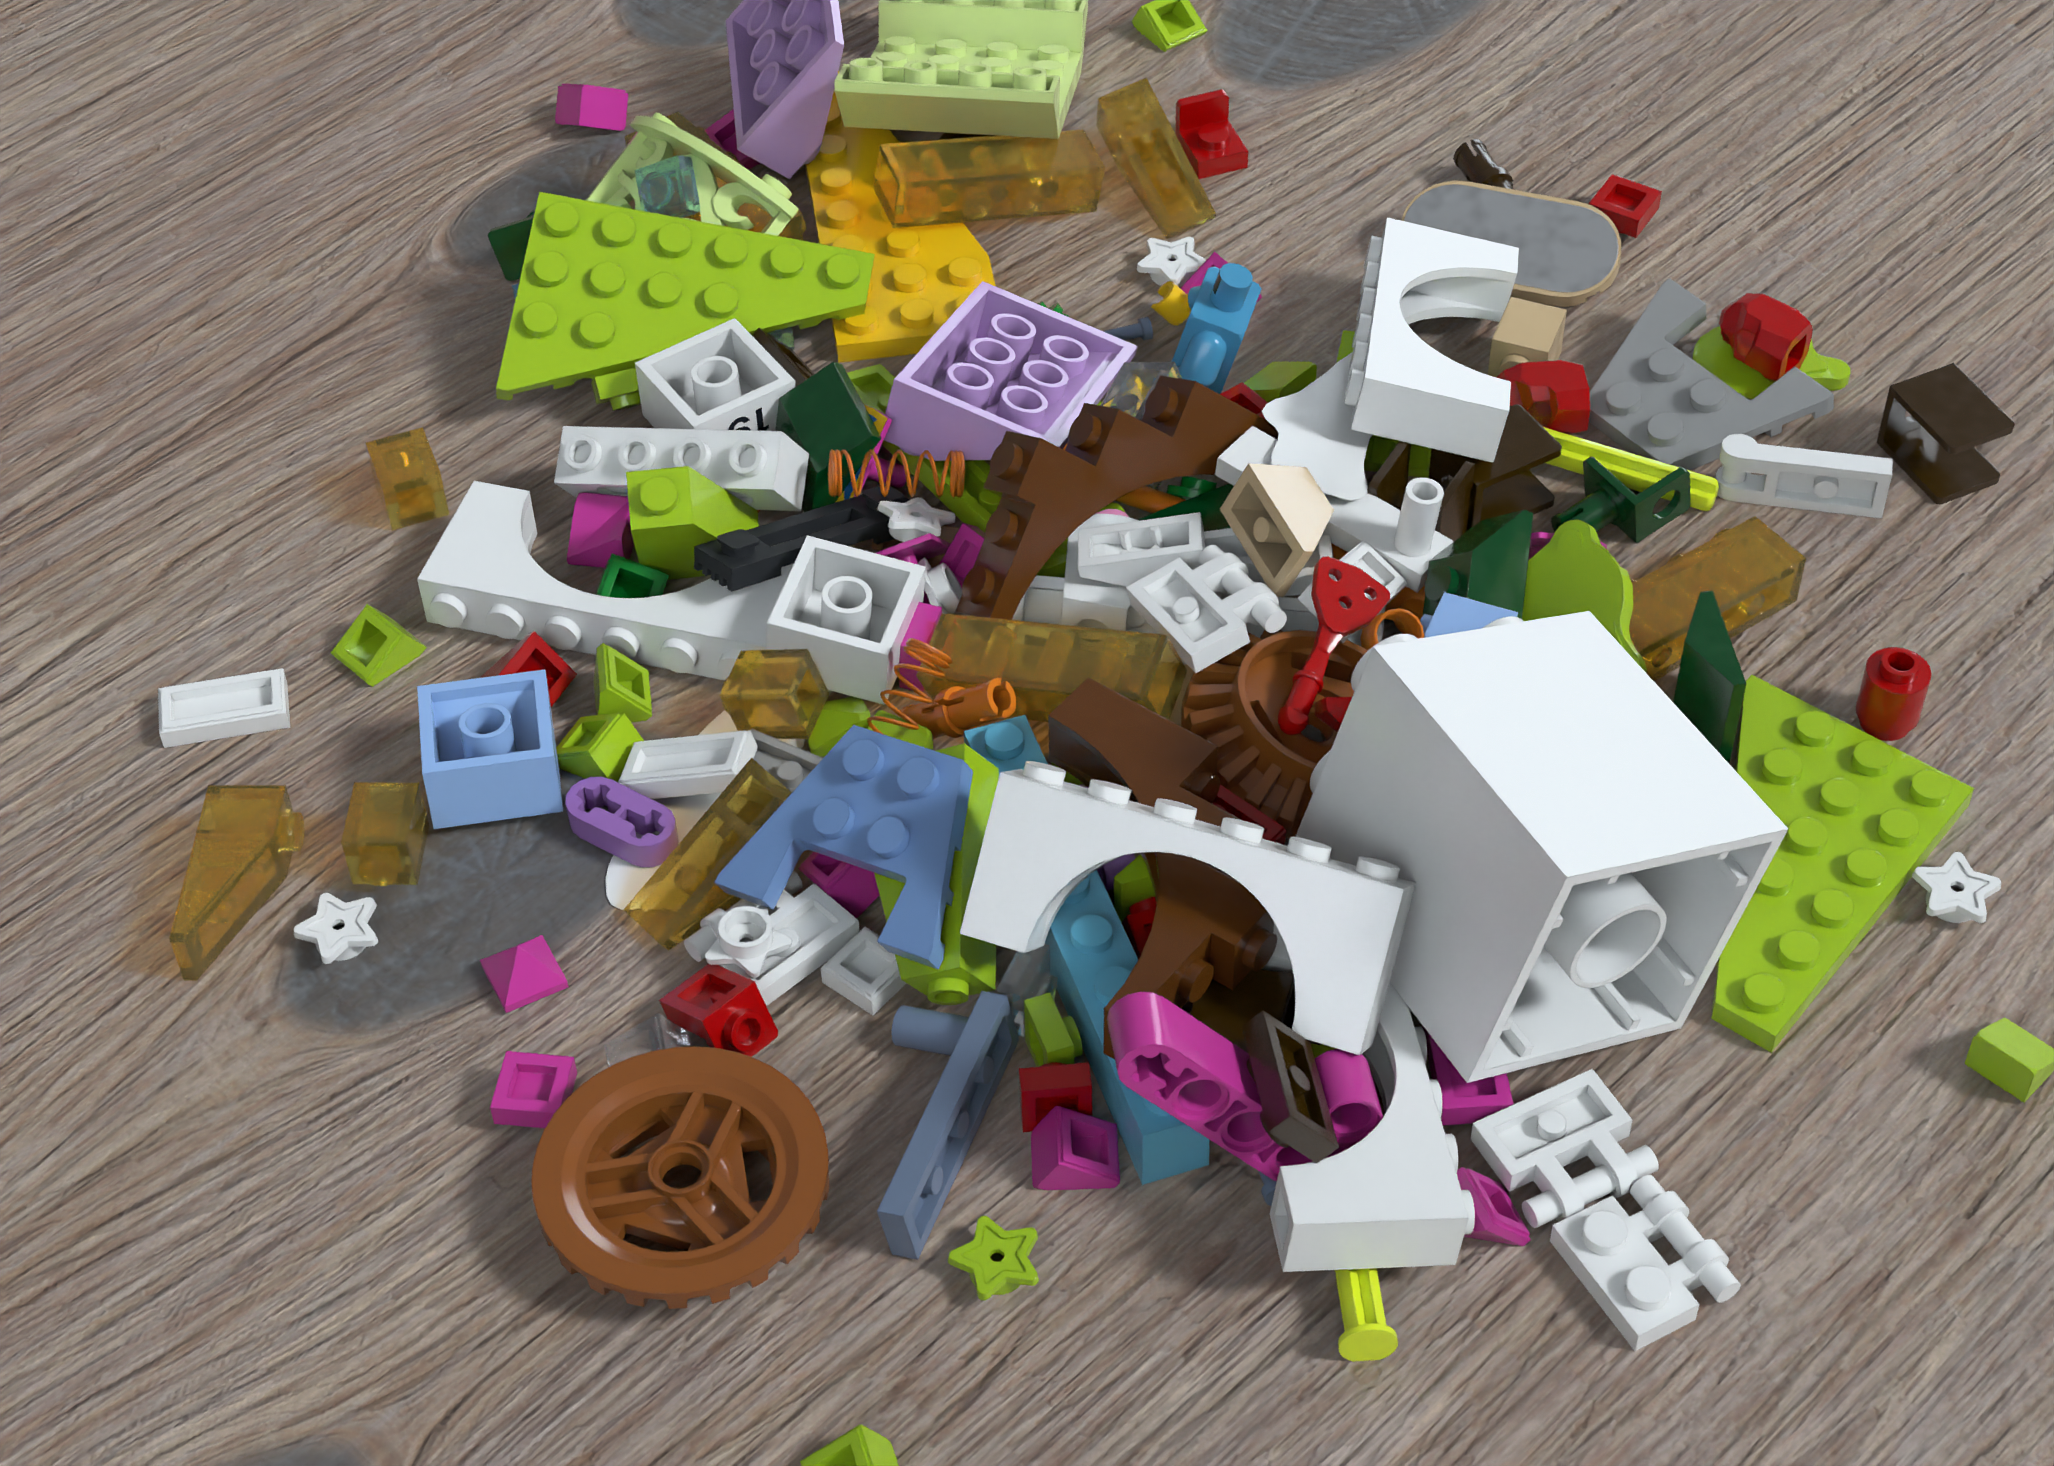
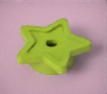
M981 1216L977 1221L974 1240L950 1251L947 1261L948 1264L969 1273L972 1283L976 1286L977 1296L980 1300H987L992 1295L1010 1293L1020 1285L1035 1286L1038 1284L1039 1278L1028 1255L1038 1240V1234L1036 1229L1032 1227L1005 1231L988 1216ZM994 1253H1000L1004 1256L998 1262L991 1260L990 1257Z

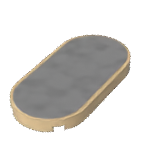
M1447 181L1433 185L1420 192L1409 203L1401 220L1519 248L1517 276L1510 297L1540 304L1570 307L1587 302V297L1593 296L1599 291L1601 294L1611 286L1620 267L1621 239L1616 226L1602 211L1579 201L1469 181Z

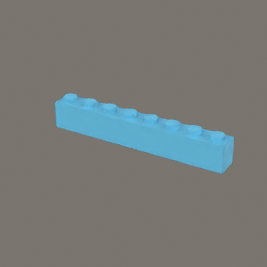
M1025 715L964 731V743L999 769V775L1000 772L1016 769L1024 770L1026 761L1048 764ZM1095 870L1066 898L1052 922L1044 946L1040 947L1039 950L1068 1016L1070 1015L1075 1021L1084 1053L1115 1124H1117L1142 1185L1209 1165L1210 1140L1126 1087L1119 1080L1115 1060L1104 1054V1008L1123 986L1138 962V958L1098 871Z

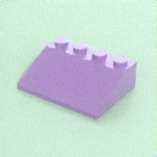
M743 0L726 20L737 150L788 179L803 164H809L813 161L822 144L835 88L834 80L838 75L844 49L838 0Z
M982 281L894 378L885 415L892 419V422L884 440L899 446L902 451L913 456H920L925 450H928L933 456L934 461H945L951 450L953 452L961 450L964 460H991L994 451L1001 444L1006 431L1039 437L1063 449L1069 441L1070 427L1079 416L1083 404L1097 405L1134 358L1138 346Z

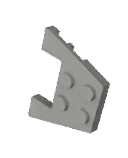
M1669 278L1663 282L1590 391L1589 423L1629 453L1676 467H1684L1686 470H1692L1719 459L1723 439L1728 435L1744 434L1752 438L1766 433L1772 437L1782 433V425L1811 413L1814 419L1828 414L1834 409V394L1797 367H1793L1754 399H1747L1673 346L1707 319L1706 303Z

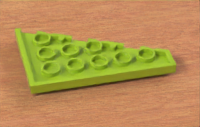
M539 192L496 385V398L509 401L513 400V394L553 385V389L573 385L582 378L594 379L597 376L636 368L635 362L734 318L753 335L758 328L765 332H771L798 325L799 329L816 326L826 319L841 320L864 314L875 254Z
M1751 675L1746 680L1742 702L1735 771L1784 823L1788 831L1717 961L1716 986L1711 1019L1772 1053L1912 878L1914 870L1923 864L1967 809L1974 788Z

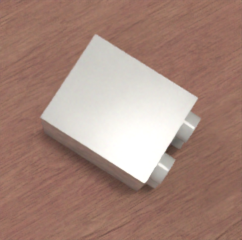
M1590 611L1523 621L1521 618L1509 616L1497 619L1481 629L1420 639L1411 634H1398L1380 641L1369 649L1359 660L1353 671L1351 687L1354 694L1333 746L1318 762L1312 772L1310 788L1313 795L1296 837L1328 845L1332 848L1329 858L1355 866L1359 856L1392 863L1400 867L1398 878L1416 883L1390 983L1464 1080L1469 1083L1681 1029L1788 831L1784 823Z

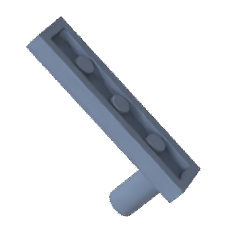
M981 991L969 1017L906 1005L900 1006L894 1016L891 1032L894 1045L949 1055L950 1058L877 1210L891 1254L919 1259L1018 1044L1019 1036L1007 995Z

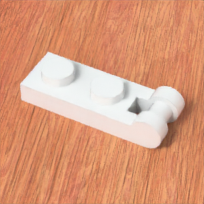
M1732 434L1723 439L1719 458L1724 466L1717 470L1715 477L1719 484L1717 495L1728 501L1882 518L1892 479L1893 459L1757 444L1748 435ZM1751 473L1764 474V476H1763V475H1754V474H1751Z

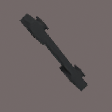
M880 486L864 490L862 495L858 497L855 496L749 530L738 529L717 536L716 540L694 546V569L697 571L702 570V574L705 576L711 575L713 581L719 580L721 586L727 585V589L732 592L781 576V567L795 563L807 535L846 546L873 539V543L877 545L888 542L895 538L889 533L888 523L890 517L877 510L879 502L905 503L910 499L904 497V494L892 487H889L888 495L883 497Z

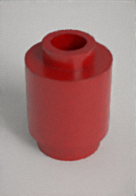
M1888 647L1877 650L1868 658L1855 706L1860 726L1867 734L1882 741H1895L1905 737L1909 731L1917 726L1931 680L1930 666L1923 657L1905 648Z

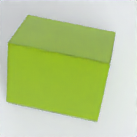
M604 643L596 648L594 670L596 715L625 713L631 723L648 720L652 717L648 670Z

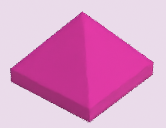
M543 935L480 960L481 966L506 1013L569 987L568 981Z
M1461 1167L1457 1170L1456 1174L1461 1190L1470 1191L1475 1210L1474 1229L1471 1234H1466L1464 1237L1524 1246L1531 1241L1527 1227L1501 1183L1469 1168Z

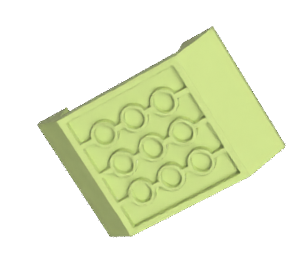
M879 0V42L870 58H858L850 61V64H843L834 80L835 95L844 127L1059 139L1081 75L1088 0Z

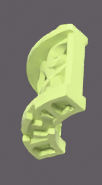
M657 112L652 117L639 115L633 119L630 126L637 133L586 199L587 201L630 209L633 208L629 202L634 199L636 210L651 212L650 201L643 192L673 178L692 176L699 197L701 222L726 225L743 230L752 229L754 225L749 218L740 216L737 212L744 203H751L757 205L772 217L761 233L779 236L788 222L799 211V208L789 201V198L792 196L791 191L776 178L765 174L760 179L730 157L678 128L671 120ZM715 176L728 184L719 188Z

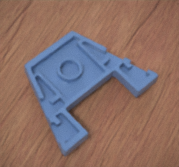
M853 725L724 867L714 883L727 894L774 910L801 854L805 850H811L903 882L905 885L877 942L888 952L939 970L945 951V944L940 941L946 905L952 906L954 894L949 889L954 851H961L973 770L962 759Z

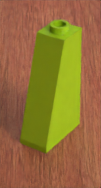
M965 743L936 750L937 752L964 760L973 770L961 851H954L949 889L954 893L952 906L946 905L942 925L940 941L945 944L943 961L938 970L895 954L901 980L928 996L929 1001L939 1005H959L967 1002L970 995L979 994L981 991H993L996 987V944L960 934L999 779V769ZM874 873L887 922L905 883Z

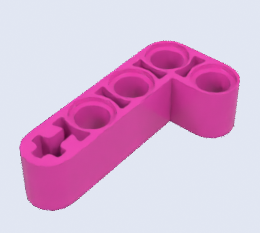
M1152 992L1128 994L1117 1000L1109 1009L1107 1022L1119 1080L1126 1087L1276 1182L1280 1166L1314 1162L1290 1146L1287 1148L1281 1147L1265 1131L1260 1120V1112L1263 1109L1257 1085L1247 1068V1059L1249 1058L1247 1052L1166 998ZM1340 1049L1327 1051L1315 1058L1339 1145L1338 1149L1325 1158L1347 1150L1361 1141L1383 1119L1367 1059L1362 1054L1356 1055Z

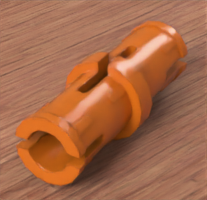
M997 677L968 689L953 686L941 690L936 695V698L932 699V703L912 704L903 707L900 711L917 724L930 729L933 739L944 735L959 738L964 736L965 730L976 728L986 722L1011 717L1016 709V696L1010 683L1007 681L1001 682L1002 678Z

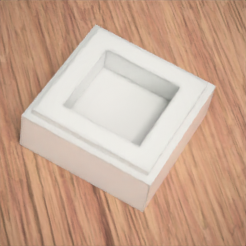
M864 927L821 967L822 983L871 1015H874L906 983L901 980L895 954L888 952L877 942L878 934Z

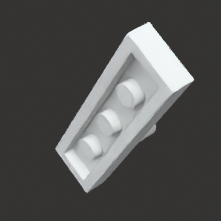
M1254 426L1250 427L1218 457L1215 475L1234 486L1248 463L1271 465V454L1277 439ZM1415 478L1407 484L1401 511L1368 492L1362 498L1353 501L1324 494L1333 507L1334 512L1322 535L1330 534L1331 543L1346 552L1351 551L1361 541L1367 542L1408 583L1406 587L1417 593L1425 585L1429 561L1454 542L1435 531L1444 491L1441 485L1432 479Z

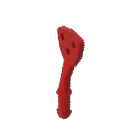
M1329 556L1322 557L1314 566L1311 597L1319 622L1314 645L1302 669L1294 673L1292 689L1285 706L1278 713L1279 727L1282 732L1288 735H1297L1308 725V715L1316 695L1324 687L1323 677L1329 657L1340 640L1367 627L1390 600L1389 590L1362 569ZM1329 574L1335 576V578L1337 579V581L1331 579V577L1329 576ZM1364 593L1370 595V597L1372 598V600L1366 598V596L1364 595ZM1339 601L1343 602L1347 606V608H1343L1340 605Z

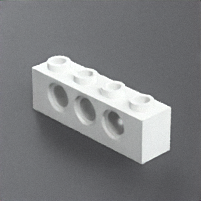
M563 426L554 483L575 498L581 492L628 496L626 472L689 466L756 510L801 511L809 453L782 431Z

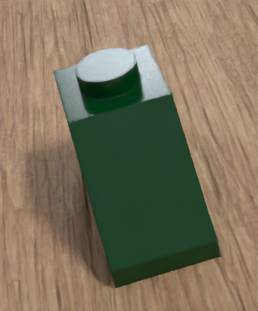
M1520 510L1481 520L1431 559L1425 582L1423 615L1433 616L1443 593L1446 592L1518 612V618L1522 619L1533 513L1527 510Z

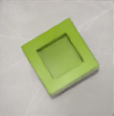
M636 368L597 376L591 382L596 404L610 402L612 411L641 405Z
M1051 993L1024 1000L1025 1042L1036 1067L1051 1062L1074 1064V1058L1081 1056L1083 1049L1079 1031L1073 1018L1070 1015L1061 1018Z

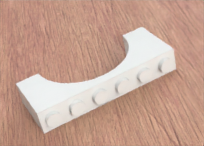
M1387 218L1382 238L1371 236L1364 263L1365 272L1360 289L1361 299L1356 316V321L1358 322L1353 338L1352 348L1354 349L1348 371L1350 377L1344 398V404L1354 406L1351 430L1494 462L1509 413L1511 381L1480 373L1449 359L1420 339L1409 327V324L1438 317H1469L1500 322L1509 302L1517 276L1519 248Z
M473 481L417 578L427 622L441 624L449 628H461L496 635L505 639L522 640L526 635L535 631L549 646L561 650H572L596 655V648L604 643L638 664L771 690L777 676L765 673L767 621L794 564L781 567V576L732 592L727 589V585L721 586L719 580L713 581L711 578L681 591L645 598H613L583 592L556 580L546 573L530 555L532 545L537 536L530 491Z
M1026 761L1024 770L1016 769L1000 772L960 934L1026 953L1044 946L1052 922L1066 898L1086 877L1104 864L1120 856L1140 852L1175 853L1209 863L1240 882L1258 899L1275 922L1285 942L1294 975L1296 999L1292 1030L1307 1040L1356 1055H1361L1373 1046L1416 885L1414 882L1398 878L1399 866L1364 856L1358 857L1356 866L1329 858L1332 849L1330 846L1299 837H1290L1288 846L1262 839L1263 827L1239 819L1224 817L1221 827L1195 819L1197 808L1173 800L1157 798L1154 807L1129 800L1131 789L1111 782L1092 779L1089 788L1064 782L1065 770L1040 762Z
M1274 922L1273 933L1277 935V945L1272 957L1261 970L1293 973L1285 942ZM1390 982L1373 1046L1362 1053L1368 1061L1371 1075L1382 1098L1384 1117L1373 1131L1347 1150L1325 1158L1319 1163L1310 1162L1300 1165L1280 1166L1270 1210V1218L1283 1272L1456 1265L1463 1237L1466 1234H1471L1474 1229L1475 1210L1473 1198L1469 1190H1461L1456 1174L1458 1169L1456 1139L1453 1134H1445L1441 1121L1442 1092L1440 1084L1436 1079H1429L1425 1065L1427 1059L1425 1032L1422 1027H1414L1411 1009Z

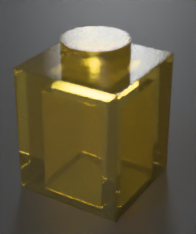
M423 427L365 443L375 486L392 530L449 515L441 473Z
M808 649L740 651L729 676L723 682L720 693L722 705L730 715L738 731L755 729L776 739H809L829 696V692Z
M354 782L341 840L353 884H370L374 886L418 885L429 830V821L419 783Z

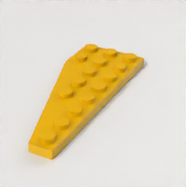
M834 88L820 150L813 161L805 164L818 243L875 254L864 314L841 320L831 319L838 363L917 354L982 281L996 286L989 255L889 129L844 127Z

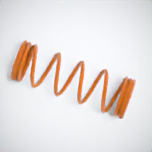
M831 449L829 452L828 484L829 494L832 497L836 495L840 497L842 495L843 454H845L848 463L852 488L856 497L860 495L864 474L870 454L873 455L883 497L888 495L892 471L898 454L903 462L908 492L911 497L916 493L920 468L925 454L928 455L937 496L940 498L943 495L950 459H952L950 470L951 496L953 498L955 496L961 498L964 493L965 463L961 450L959 452L951 450L948 453L940 486L935 462L928 450H925L919 457L913 486L905 455L901 450H897L890 461L885 487L880 462L874 450L870 449L864 457L858 487L848 452L845 449L841 451Z
M1400 608L1391 609L1377 615L1367 627L1362 628L1360 641L1361 647L1366 650L1379 643L1377 630L1383 619L1395 621L1401 626L1404 634H1411L1418 639L1424 638L1423 626L1418 617L1412 612Z
M914 638L907 639L904 651L932 670L911 664L901 663L894 665L893 669L896 676L919 696L896 690L882 691L880 696L883 702L908 723L882 716H872L867 719L869 727L874 732L883 734L871 722L876 720L912 730L919 729V725L886 699L885 694L898 695L927 704L932 703V699L904 678L898 671V668L912 669L943 678L945 673L935 665L948 669L950 668L949 664L953 662L952 658Z

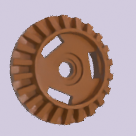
M1280 629L1275 633H1269L1264 630L1260 638L1248 632L1250 643L1203 670L1193 673L1182 700L1181 727L1218 746L1217 776L1220 778V784L1282 825L1286 830V838L1290 839V837H1296L1313 795L1310 788L1312 772L1318 762L1331 750L1338 733L1315 716V702L1326 697H1353L1354 691L1351 687V677L1357 663L1368 650L1349 640H1346L1344 643L1340 640L1331 653L1323 677L1324 687L1316 695L1308 715V725L1319 729L1326 738V741L1317 742L1308 739L1302 733L1297 735L1285 734L1281 731L1278 724V713L1285 706L1292 689L1293 675L1302 669L1309 657L1317 631L1292 630L1283 632Z
M698 1046L673 1047L654 1050L618 1062L599 1072L577 1088L554 1113L543 1131L533 1161L531 1184L533 1202L542 1234L548 1246H553L558 1253L560 1263L571 1274L579 1272L587 1278L591 1289L603 1295H606L611 1290L624 1294L627 1304L645 1307L649 1299L666 1300L669 1309L687 1308L688 1299L709 1295L712 1304L730 1299L731 1288L745 1282L752 1288H755L768 1280V1269L780 1261L788 1264L799 1253L800 1240L805 1234H813L820 1221V1207L823 1200L828 1198L830 1163L825 1132L817 1112L801 1089L784 1074L762 1061L735 1051ZM655 1137L627 1157L620 1158L636 1145ZM759 1151L769 1162L773 1188L768 1199L750 1202L743 1153ZM679 1165H691L702 1172L699 1180L686 1188H672L662 1181L667 1171ZM627 1233L684 1251H654L630 1244L623 1240Z

